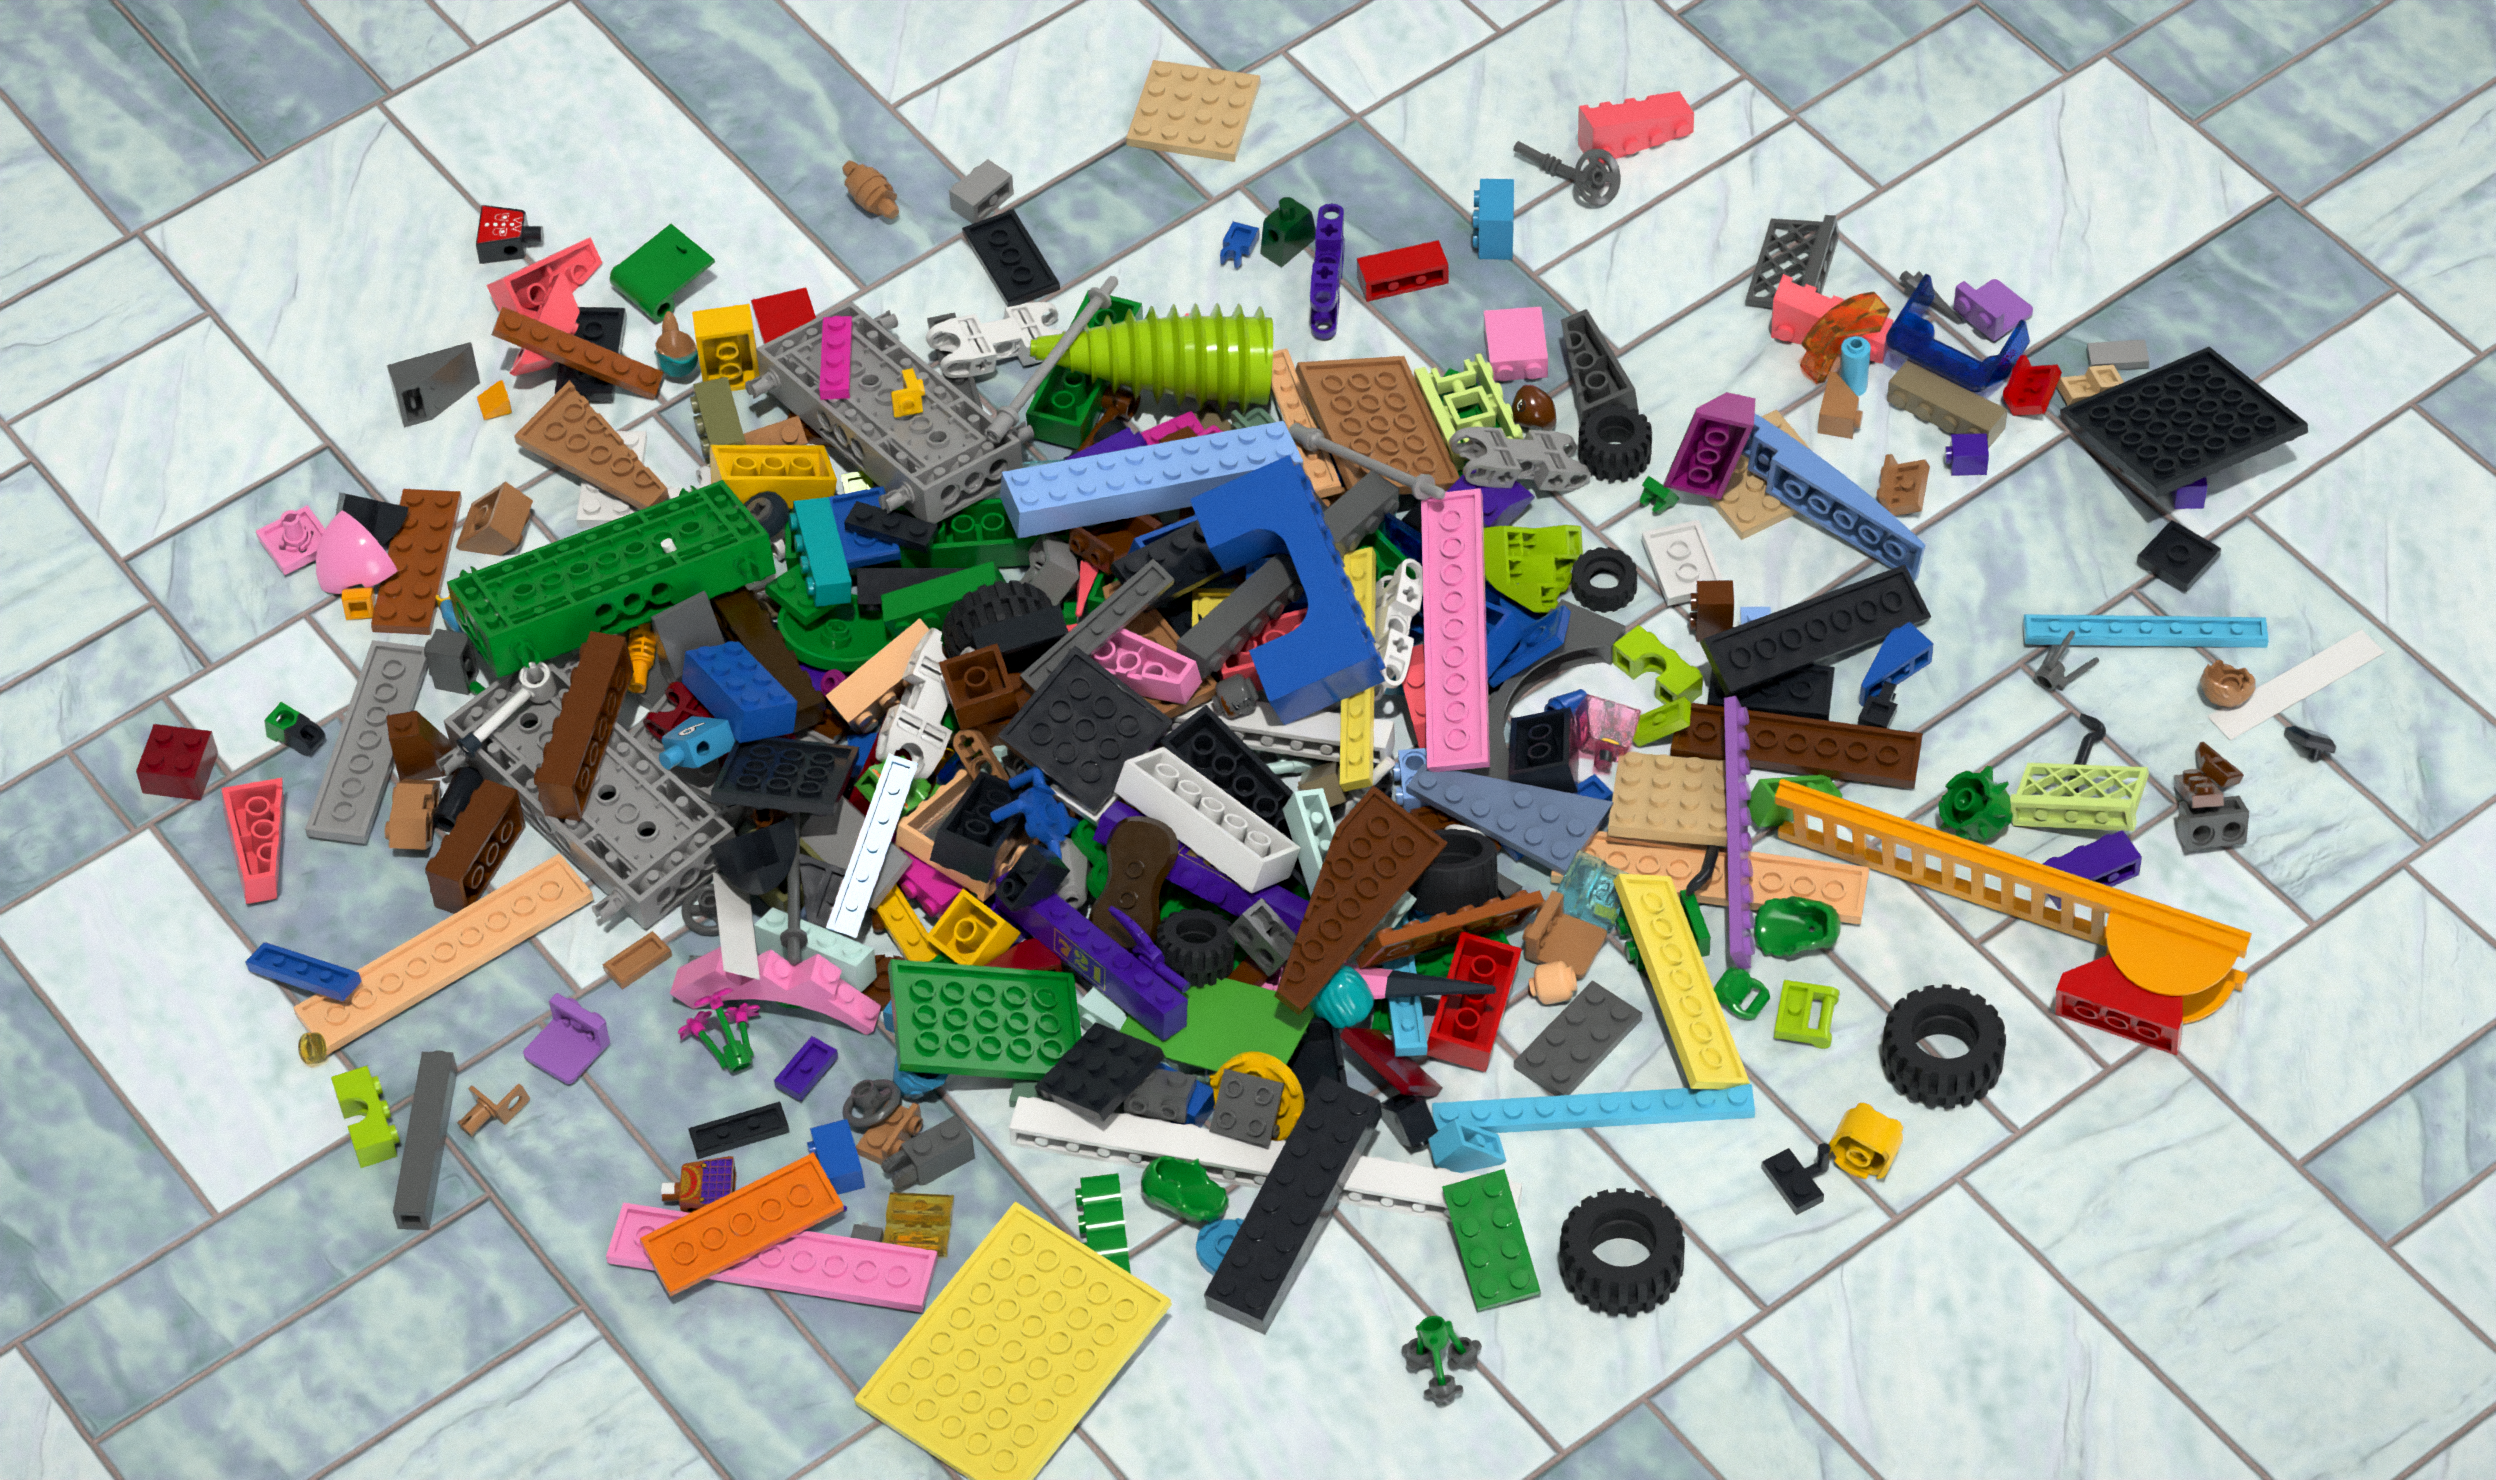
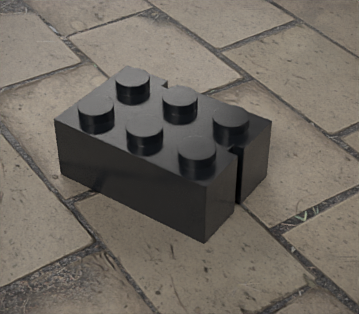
M1060 604L1044 607L1025 615L1014 616L994 624H986L972 630L977 650L996 643L998 644L1008 674L1012 673L1009 658L1014 657L1018 672L1023 673L1068 633Z
M1323 1017L1312 1018L1308 1025L1309 1042L1303 1043L1302 1036L1287 1063V1066L1295 1074L1301 1085L1304 1095V1107L1322 1075L1348 1086L1339 1029L1333 1027Z

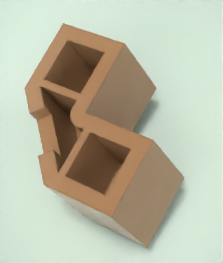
M403 779L393 788V804L389 821L385 824V839L389 840V848L426 850L432 846L433 815L440 803V781Z

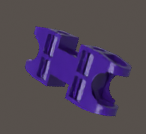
M1333 203L1325 204L1318 210L1315 259L1312 265L1310 286L1311 333L1321 339L1333 337L1337 332L1340 283L1344 265V209L1340 205ZM1328 212H1335L1339 215L1335 219L1324 217ZM1320 323H1328L1331 325V328L1319 330L1316 326Z

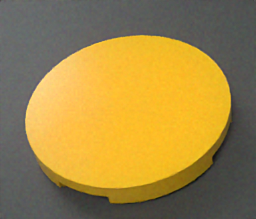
M1243 1052L1230 1058L1220 1067L1213 1080L1215 1105L1224 1068L1285 1083L1275 1124L1280 1126V1131L1277 1138L1272 1137L1271 1140L1281 1141L1287 1138L1304 1109L1303 1091L1295 1074L1281 1060L1262 1052Z

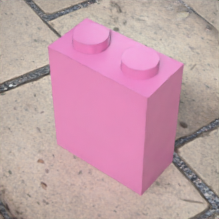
M1528 307L1484 311L1487 360L1493 370V380L1508 381L1547 378L1548 354L1542 308Z

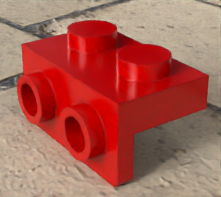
M2026 355L2019 356L2015 367L2012 369L2007 386L2003 390L2004 402L2008 405L2013 416L2045 414L2062 374L2058 364L2031 366Z

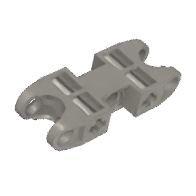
M1469 427L1458 430L1449 440V445L1454 453L1470 460L1463 467V474L1466 480L1474 485L1512 488L1516 479H1531L1535 481L1539 490L1570 491L1583 487L1591 477V473L1586 465L1570 458L1576 452L1577 446L1574 439L1568 434L1554 431L1529 430L1524 439L1506 438L1502 428ZM1469 438L1468 442L1457 444L1460 440ZM1569 444L1567 448L1563 449L1564 445ZM1477 469L1476 473L1470 474L1473 470ZM1583 474L1581 477L1577 479H1571L1574 475Z

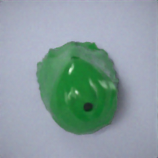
M1795 896L1766 900L1764 905L1758 908V913L1755 916L1754 935L1757 939L1755 943L1763 950L1765 955L1791 956L1802 951L1831 948L1840 935L1841 918L1833 906L1822 901Z
M1161 1156L1152 1160L1147 1165L1141 1177V1192L1149 1202L1156 1207L1172 1211L1192 1222L1198 1223L1203 1220L1210 1223L1223 1216L1229 1203L1225 1188L1220 1187L1209 1179V1176L1206 1174L1207 1169L1203 1168L1199 1163V1158L1192 1162H1187L1172 1156Z

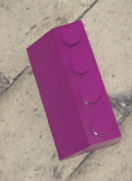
M1726 392L1697 407L1665 478L1663 487L1721 500L1754 427L1756 399Z

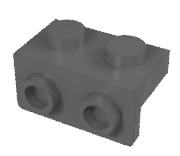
M1154 1068L1124 1100V1111L1185 1123L1188 1103L1196 1088L1197 1076L1184 1074L1179 1071L1174 1072Z

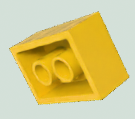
M750 304L693 311V324L703 382L727 377L731 391L746 389V381L760 376Z

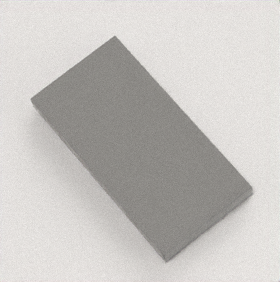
M842 795L834 816L819 817L812 814L800 829V837L825 862L847 870L866 816ZM893 841L890 843L868 905L875 910L913 862Z

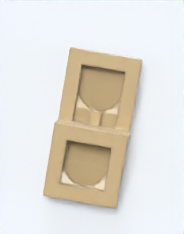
M2114 365L2088 367L2085 375L2060 377L2057 388L2069 406L2119 385L2124 381Z

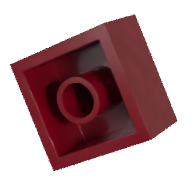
M153 724L136 769L142 793L201 801L218 756L212 731Z

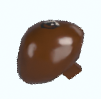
M1523 385L1517 391L1511 406L1513 422L1530 430L1552 431L1557 423L1556 409L1552 398L1534 385Z

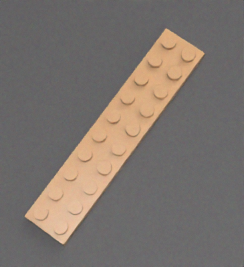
M1597 831L1568 875L1565 877L1552 870L1551 882L1580 886L1577 884L1579 883L1578 869L1582 865H1587L1615 876L1618 874L1671 876L1680 899V891L1686 890L1689 882L1701 871L1708 846L1608 836V832ZM1720 847L1712 877L1694 892L1697 902L1729 907L1728 848ZM1748 851V858H1750L1753 867V876L1749 877V884L1754 895V902L1750 903V910H1758L1759 907L1764 905L1766 900L1795 896L1827 903L1836 909L1841 922L1861 925L1869 867ZM1601 873L1596 877V886L1598 882H1603L1599 881L1601 876L1614 880L1616 877Z
M559 853L358 969L356 972H359L362 982L343 1002L317 993L294 1006L295 1015L311 1035L319 1034L325 1045V1053L329 1055L593 901V894Z

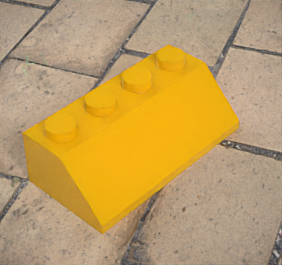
M710 445L711 484L723 480L743 504L756 494L766 491L776 492L786 501L789 509L793 508V501L834 496L837 478L824 445Z

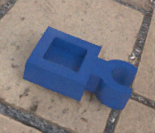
M1233 221L1223 239L1220 263L1224 264L1228 258H1234V267H1240L1242 264V254L1250 255L1260 236L1259 228Z

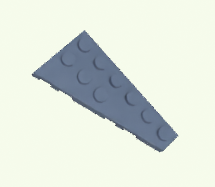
M1426 764L1421 765L1406 786V793L1565 877L1610 814L1611 807L1614 804L1612 801L1456 770L1431 772L1428 771Z

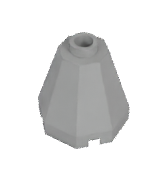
M1065 836L1064 838L1067 839L1059 844L1062 861L1071 871L1054 893L1075 910H1079L1087 900V875L1091 870L1090 862L1075 846L1072 839ZM1043 842L1037 845L1048 850L1047 845Z

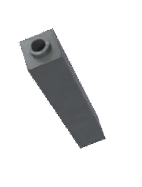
M437 1050L434 1052L422 1051L393 1207L397 1229L430 1230L458 1072L453 1052Z

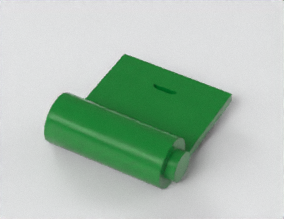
M669 224L624 261L614 266L609 280L614 288L656 322H661L666 312H672L674 309L673 296L713 265L715 259L673 224Z

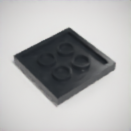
M1095 1022L1034 1088L1038 1095L1104 1122L1161 1062L1165 1055L1161 1047Z

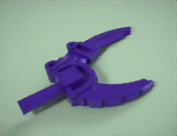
M1110 906L1108 911L1121 923L1137 944L1132 949L1134 953L1132 955L1165 982L1167 981L1180 992L1185 993L1189 989L1190 983L1165 965V956L1162 955V951L1154 945L1150 937L1135 921L1119 909Z

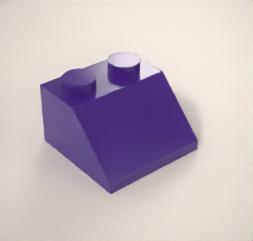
M1477 469L1473 470L1470 474L1476 473ZM1464 474L1447 490V492L1481 489L1483 494L1484 528L1508 526L1535 498L1530 491L1517 481L1514 482L1512 488L1484 487L1469 483Z

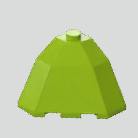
M1558 525L1541 528L1496 526L1484 528L1485 576L1491 586L1533 612L1548 613L1551 608L1555 609L1558 605L1557 598L1559 594L1566 592L1571 582V570L1574 562L1578 560L1581 554L1583 555L1581 526Z

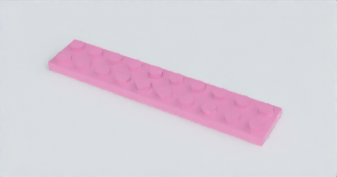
M1481 489L1445 492V497L1441 500L1431 496L1426 500L1421 499L1427 769L1431 772L1490 767L1483 494Z
M623 1202L607 1251V1263L655 1271L640 1244V1238L689 1213ZM802 1231L707 1279L923 1313L938 1254L937 1251Z

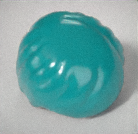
M1343 965L1310 1003V1006L1319 1018L1323 1017L1333 1027L1342 1029L1354 1026L1365 1020L1372 1010L1374 997L1364 978L1352 967Z

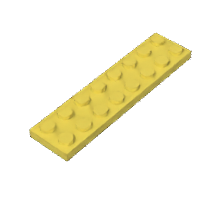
M1618 874L1613 880L1614 886L1690 1088L1724 1090L1749 1084V1079L1716 993L1713 990V985L1671 876Z

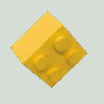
M962 889L925 939L958 964L984 966L1008 951L1021 932L965 889Z

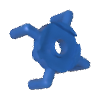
M1033 767L1008 780L1009 786L1013 790L1030 782H1033V787L1021 793L1019 799L992 811L990 815L992 820L998 823L1019 812L1024 813L1027 821L1025 823V830L1029 837L1032 839L1038 838L1047 845L1048 850L1053 851L1062 860L1059 843L1067 839L1064 838L1065 835L1072 832L1079 824V821L1068 816L1063 802L1057 804L1052 797L1056 792L1046 785L1043 772L1037 767Z

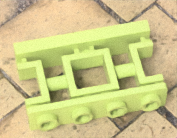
M1481 353L1475 354V361L1473 362L1470 359L1464 360V372L1442 378L1437 368L1431 369V373L1427 372L1426 367L1414 369L1416 383L1457 471L1463 470L1464 461H1470L1454 453L1449 445L1451 436L1460 429L1496 426L1497 418L1506 438L1523 439L1520 425H1515L1513 422V412L1510 404H1505L1503 401V391L1500 383H1495L1493 380L1491 364L1489 362L1485 363ZM1476 376H1477L1478 381H1479V383H1480L1481 386L1474 387V388H1470V389H1467V390H1466L1465 387H1469V386L1476 385ZM1454 391V393L1443 396L1442 404L1439 394ZM1479 403L1483 411L1482 414L1460 419L1456 411L1457 408ZM1469 438L1463 439V443L1468 442Z

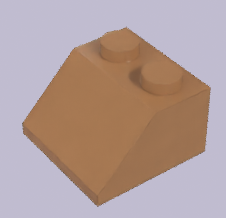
M505 481L471 503L456 548L460 551L501 556L510 549H516L523 539L521 535L522 530L530 519L531 513L529 511L533 500Z

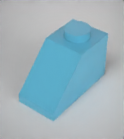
M1453 1119L1428 1139L1435 1165L1452 1172L1463 1173L1501 1165L1507 1161L1498 1134L1457 1119Z

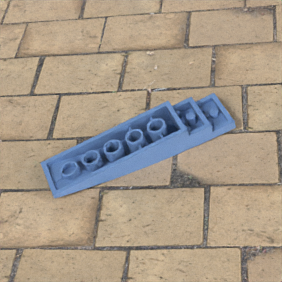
M1755 413L1754 427L1741 454L1749 458L1747 469L1767 481L1765 492L1890 568L1894 569L1905 564L1915 582L1919 576L1926 545L1893 514L1839 470L1796 439Z

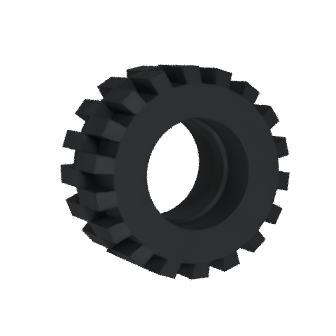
M1609 404V407L1606 408L1600 406L1597 407L1596 412L1591 410L1587 413V418L1582 419L1581 426L1579 427L1578 457L1581 464L1588 467L1591 476L1597 475V479L1602 481L1609 479V482H1615V480L1625 482L1628 481L1629 477L1633 479L1638 477L1639 472H1644L1647 469V464H1650L1652 455V426L1650 422H1647V417L1644 414L1639 415V410L1635 408L1628 409V405L1621 404V407L1615 406V404ZM1610 442H1619L1621 444H1610Z
M1194 908L1193 910L1182 909L1180 912L1170 913L1169 917H1164L1161 920V924L1157 927L1156 947L1165 956V965L1187 980L1190 986L1204 987L1206 984L1210 986L1215 985L1217 978L1222 981L1226 978V975L1231 974L1232 967L1234 966L1235 939L1227 931L1232 923L1229 920H1224L1225 917L1221 914H1214V911H1203L1200 908Z

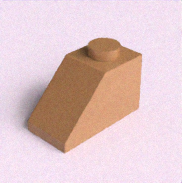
M1833 371L1829 373L1819 412L1818 433L1853 439L1855 428H1861L1863 411L1858 410L1859 397Z

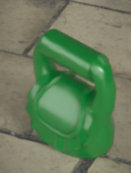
M1734 966L1729 967L1713 988L1720 1004L1727 1006L1738 1017L1747 1020L1755 1019L1770 999L1769 990L1762 982L1750 977L1749 973L1744 969ZM1752 988L1759 990L1760 992L1746 1011L1743 1010L1740 1005L1747 994L1751 992Z

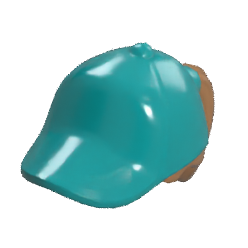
M667 311L662 323V335L658 337L655 343L656 350H654L658 365L664 373L672 377H683L690 374L697 365V345H695L690 335L679 331L674 314L671 311Z

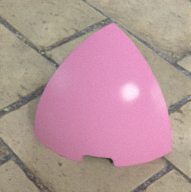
M343 510L333 518L325 529L316 554V574L322 591L342 594L343 589H350L354 585L363 584L365 588L384 581L398 571L391 558L372 534Z

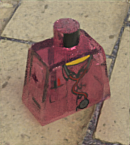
M1590 694L1585 696L1576 708L1578 747L1582 753L1594 756V767L1599 770H1608L1612 767V762H1618L1619 756H1624L1627 753L1636 731L1641 710Z

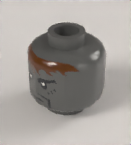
M1235 674L1216 683L1215 691L1217 695L1212 696L1217 712H1225L1226 716L1231 719L1253 711L1256 707V700H1259V695L1251 678H1245L1242 674Z

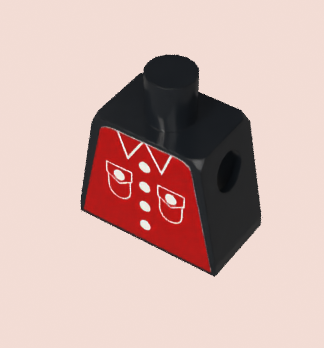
M481 205L476 238V249L480 264L523 259L526 256L527 243L543 242V226H529L524 210Z

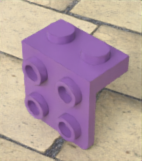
M1997 279L1990 280L1977 290L1965 281L1958 284L1955 288L1953 310L1993 341L2002 337L2033 314V307Z
M556 993L549 1000L553 1017L552 1021L524 1049L523 1054L527 1061L565 1084H572L610 1044L606 1026L607 1023L600 1014L596 1012L591 1013L582 1008L575 999L570 997L567 999Z

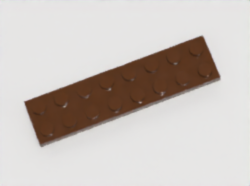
M1691 703L1690 726L1674 732L1670 756L1697 757L1718 761L1726 760L1724 707ZM1747 710L1749 725H1745V731L1749 737L1750 749L1746 750V757L1749 760L1750 767L1808 775H1824L1830 778L1915 789L1923 733Z

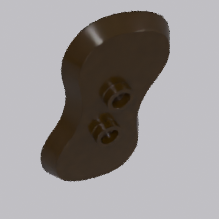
M1144 816L1124 818L1111 830L1106 845L1108 860L1107 881L1089 914L1090 922L1132 954H1134L1132 949L1137 945L1121 923L1111 915L1108 909L1110 906H1114L1125 913L1146 932L1154 943L1157 937V927L1161 924L1159 910L1160 890L1165 878L1177 860L1179 850L1176 834L1171 827L1157 819Z

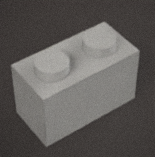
M989 159L980 166L975 167L970 174L960 182L955 183L949 190L951 210L972 224L982 221L1014 195L1012 174Z

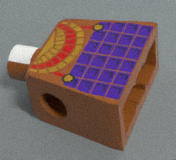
M734 1156L683 1164L681 1166L680 1182H662V1201H679L680 1210L691 1213L736 1191L737 1172Z

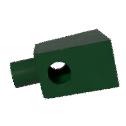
M1291 197L1280 199L1279 207L1263 221L1260 254L1282 268L1315 240L1316 227L1310 209Z

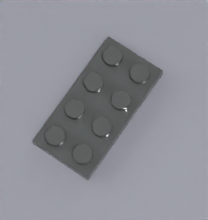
M1592 980L1514 1060V1069L1554 1096L1570 1095L1642 1021V1012Z

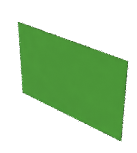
M1217 978L1215 985L1210 986L1206 984L1204 987L1190 986L1185 993L1172 986L1188 999L1187 1026L1166 1040L1162 1041L1130 1014L1119 1031L1161 1047L1165 1055L1164 1058L1217 1072L1233 1056L1250 1051L1269 1054L1287 1065L1315 1013L1309 1004L1299 1016L1274 997L1276 992L1274 990L1224 978L1222 981Z

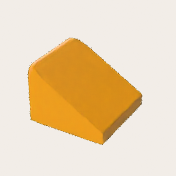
M503 380L496 382L477 396L484 420L512 413Z

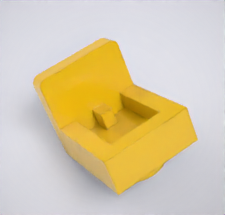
M913 368L901 370L903 389L891 392L892 410L896 418L923 412L921 396H925V389L922 379L916 378Z

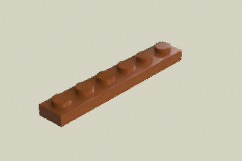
M503 306L491 334L650 400H654L664 373Z

